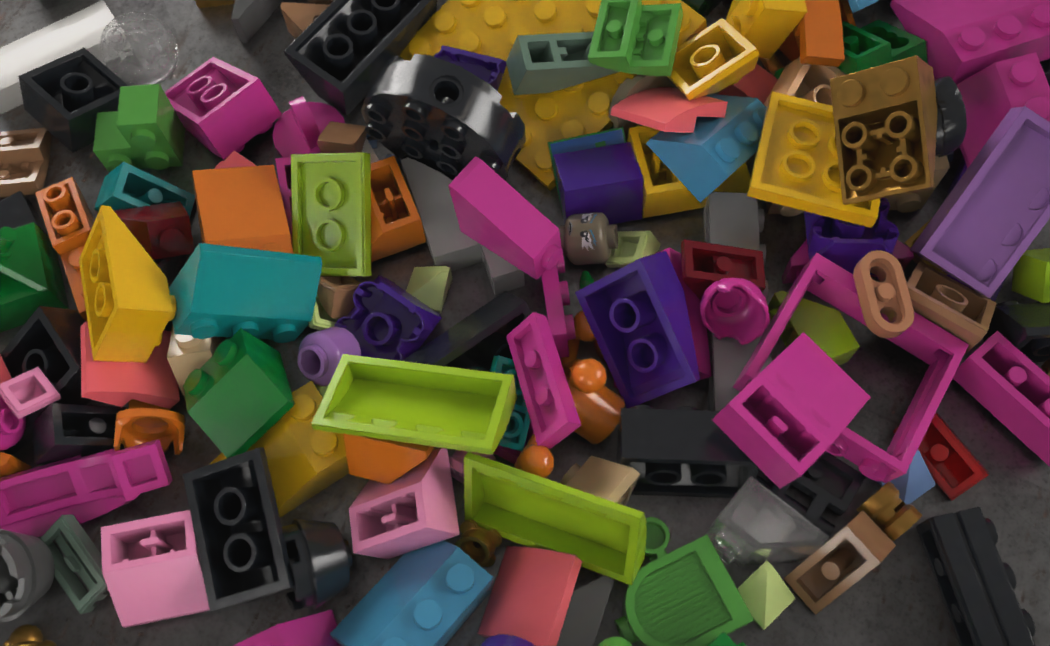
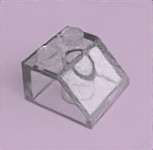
M752 476L747 479L706 532L721 560L727 564L734 562L738 567L762 565L766 560L771 564L802 562L829 539V536Z

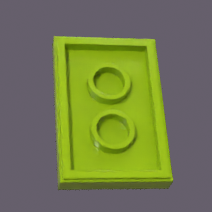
M370 153L291 154L293 254L321 257L322 269L320 276H372Z

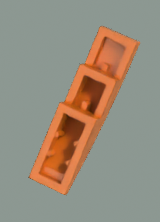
M805 0L807 13L794 28V36L800 37V64L839 67L845 60L839 0Z

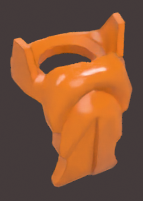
M131 399L128 402V409L121 410L116 414L114 451L120 450L121 442L124 448H129L159 439L164 453L168 451V448L173 443L175 455H180L183 450L186 418L178 412L170 411V409Z

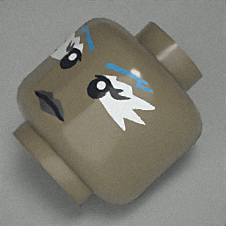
M602 212L573 214L566 219L565 225L559 226L563 257L567 256L573 265L605 263L610 258L611 249L618 248L616 224L609 225L607 217Z

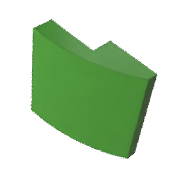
M601 0L588 54L589 63L630 74L671 76L683 19L681 3L643 5L641 0Z

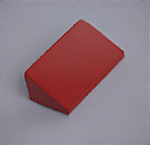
M936 412L918 450L933 480L949 499L953 501L990 473Z

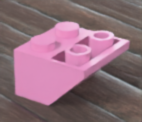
M447 448L433 450L426 460L390 484L369 480L349 508L354 554L391 559L460 535Z
M190 510L101 527L102 575L122 627L128 628L210 611Z

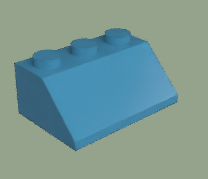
M718 94L706 95L728 102L725 118L697 117L694 133L660 131L646 145L701 203L757 152L767 106H764L758 98Z
M445 540L405 553L330 633V636L341 646H445L491 593L493 576L458 546Z

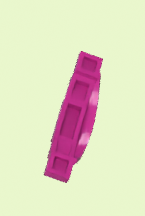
M153 440L118 451L110 449L86 457L78 455L1 477L0 529L40 537L48 531L61 515L73 514L77 521L82 524L130 503L141 493L170 485L173 478L160 440Z

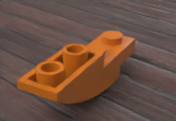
M70 177L35 192L52 247L61 257L78 312L88 322L79 258L95 219L73 177Z

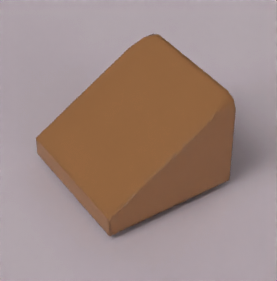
M330 121L318 137L317 144L320 152H362L367 135L365 131L366 126Z
M320 276L317 291L318 299L331 318H341L350 313L355 306L353 294L358 285L361 284L360 282L349 276Z

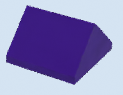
M630 142L553 155L564 225L570 215L593 212L604 213L609 221V225L642 219L644 178Z

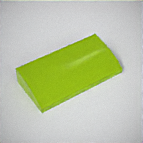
M343 354L311 425L314 430L492 455L505 433L516 403L517 394L514 375Z
M467 452L464 456V521L468 519L474 520L479 527L486 530L494 529L500 533L501 537L527 547L576 555L582 560L581 567L629 585L633 584L645 559L647 524L644 512L471 452Z

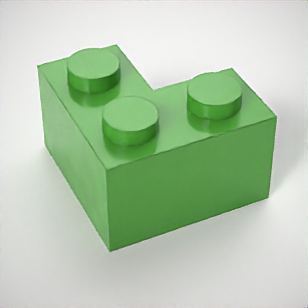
M161 85L121 86L118 111L97 113L93 152L108 172L115 169L122 162L138 169L152 168L162 170L167 167L183 166L185 127Z

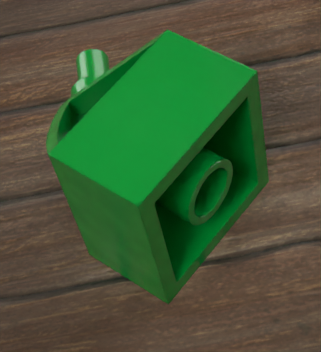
M34 222L13 229L10 227L0 228V333L24 325L39 306L69 309L57 251L52 247L50 238Z

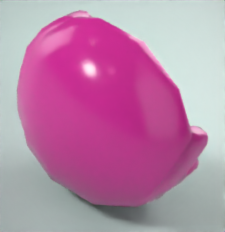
M722 278L720 281L712 283L705 289L699 303L702 323L719 340L729 337L736 339L741 345L748 344L762 336L770 323L769 309L765 296L757 285L742 278Z

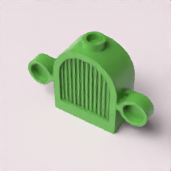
M646 517L647 539L645 556L649 558L650 563L638 571L633 584L628 586L622 604V617L614 620L621 638L626 639L631 644L635 643L637 646H707L723 631L729 635L754 621L707 534L667 553L665 549L670 540V532L667 525L658 518Z

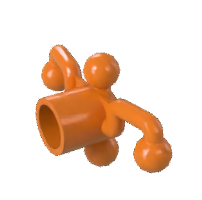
M582 310L573 318L576 339L568 340L569 357H562L560 360L581 422V426L574 432L591 444H598L606 439L619 423L621 408L625 407V402L622 397L605 386L607 373L601 362L593 358L577 359L579 342L581 340L584 342L596 340ZM533 433L517 458L514 468L547 478L554 469V457L547 447L537 445Z

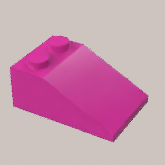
M215 57L210 58L165 91L183 126L209 151L223 160L233 151L240 153L244 149L245 143L254 136L267 132L273 126L274 121L282 116V113L258 77Z

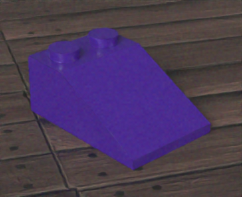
M666 251L639 258L575 292L617 388L624 399L626 408L642 404L700 380L684 289Z

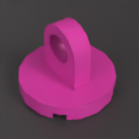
M303 96L289 101L290 109L280 116L274 126L272 137L276 151L281 158L290 157L291 154L321 153L317 144L319 135L330 121L345 123L344 117L336 108L321 102H306Z

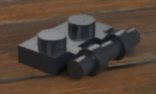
M825 451L799 478L781 489L775 484L772 485L760 476H757L750 491L763 499L762 505L772 511L777 508L798 522L796 527L807 534L812 531L826 541L834 531L835 525L821 517L823 511L827 507L839 516L845 513L866 476ZM790 484L813 498L808 507L785 493Z

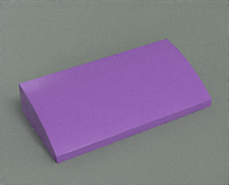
M1026 106L1011 108L910 248V251L983 296L991 298L1050 219V122Z

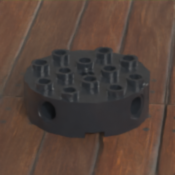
M414 54L411 60H402L399 56L388 59L361 109L367 125L365 131L369 136L380 141L384 147L398 158L416 160L443 173L452 180L475 156L484 161L500 177L506 180L512 163L526 141L525 124L517 112H509L499 103L503 96L496 89L466 69L430 55Z

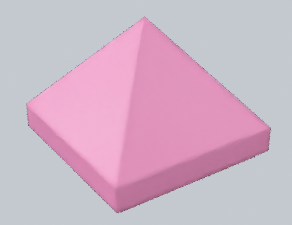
M39 367L0 384V396L18 420L61 399V395Z

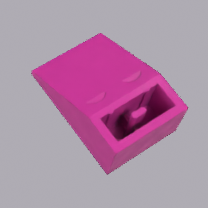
M803 332L740 391L712 421L781 489L799 478L833 444L871 397Z

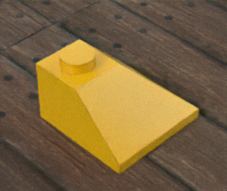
M721 18L677 47L672 74L667 77L690 101L722 91L729 85L740 81L743 76L755 69L760 54L753 44L726 20Z

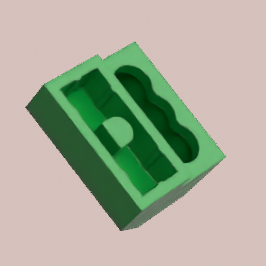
M879 19L861 28L846 21L842 22L845 60L837 68L846 74L915 55L928 64L926 40Z

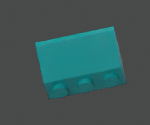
M199 243L169 287L170 295H174L176 298V314L172 320L174 334L192 335V337L197 339L232 337L241 328L258 339L273 340L277 343L294 341L313 318L322 269L321 257Z

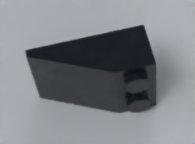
M39 306L0 353L12 378L39 367L61 395V399L54 402L58 404L86 405L92 400L81 397L80 326L86 321L79 314L78 310ZM50 405L26 416V429L23 437L15 446L3 450L6 454H14L33 441L32 423Z

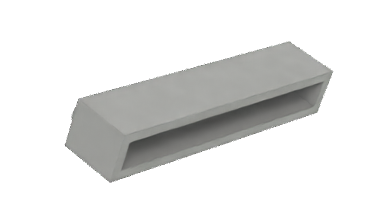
M712 192L708 195L703 211L704 242L763 251L765 266L766 245L759 242V233H762L764 228V210L758 209L757 199L748 197L747 193ZM765 280L766 288L762 291V293L767 300L768 282L767 280ZM707 328L712 376L707 378L708 411L722 410L739 393L738 390L733 388V385L762 336L748 344L741 345L734 338L725 337L719 340ZM770 355L765 361L760 372L763 371L772 362V358Z

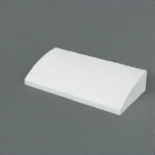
M104 0L0 48V114L23 104L18 77L21 74L82 48L87 49L104 65L134 51Z

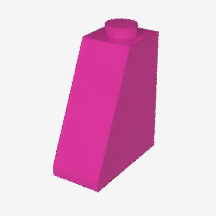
M475 156L448 185L460 230L537 280L546 269L551 270L555 267L561 258L560 229L484 161Z

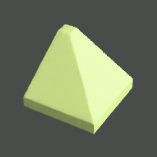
M650 230L618 231V248L611 249L610 258L606 261L605 265L608 268H622L639 258L656 254L661 244Z
M447 266L414 267L406 292L431 309L441 313L452 282L451 268Z
M768 560L737 588L754 622L762 630H765L796 599Z

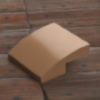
M46 128L0 132V198L9 197L19 191L24 195H32L42 190L49 166L51 133Z

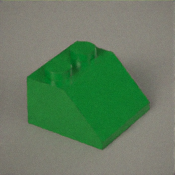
M241 328L229 340H224L220 343L214 355L200 369L192 371L183 385L188 414L226 458L246 452L295 405L280 352Z

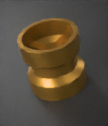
M890 481L856 509L859 513L863 510L892 541H895L923 516L913 505L905 504L899 498V490Z

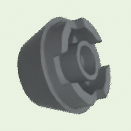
M0 529V622L11 621L21 616L47 593L53 583L55 565L52 553L48 546L36 536Z

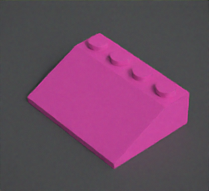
M892 0L890 3L892 10L906 32L926 40L927 61L933 67L936 79L949 76L955 84H958L995 62L1034 52L1037 53L1040 62L1050 59V0Z

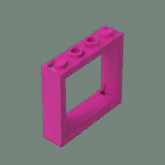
M816 253L798 274L734 383L733 388L739 392L742 391L759 374L806 291L811 292L867 327L853 274ZM914 312V321L907 330L895 338H886L929 364L887 451L882 450L847 427L826 450L829 454L844 457L859 467V471L864 476L874 481L887 483L906 474L969 346L966 342ZM880 313L883 319L889 322L888 317L885 314Z

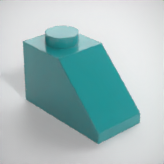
M122 162L104 177L94 210L99 212L101 205L110 206L115 211L180 201L190 218L195 195L128 163Z

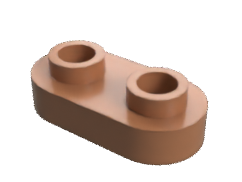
M881 250L867 253L856 264L853 271L864 321L869 330L875 335L882 338H895L907 330L914 321V309L900 262L892 254ZM870 273L876 275L879 282L873 280ZM880 313L885 314L888 317L889 322L884 320Z

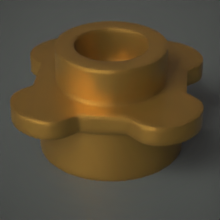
M468 519L463 521L460 525L461 537L454 545L463 550L481 567L492 566L496 561L495 549L502 543L500 533L494 529L486 530L479 527L474 520Z

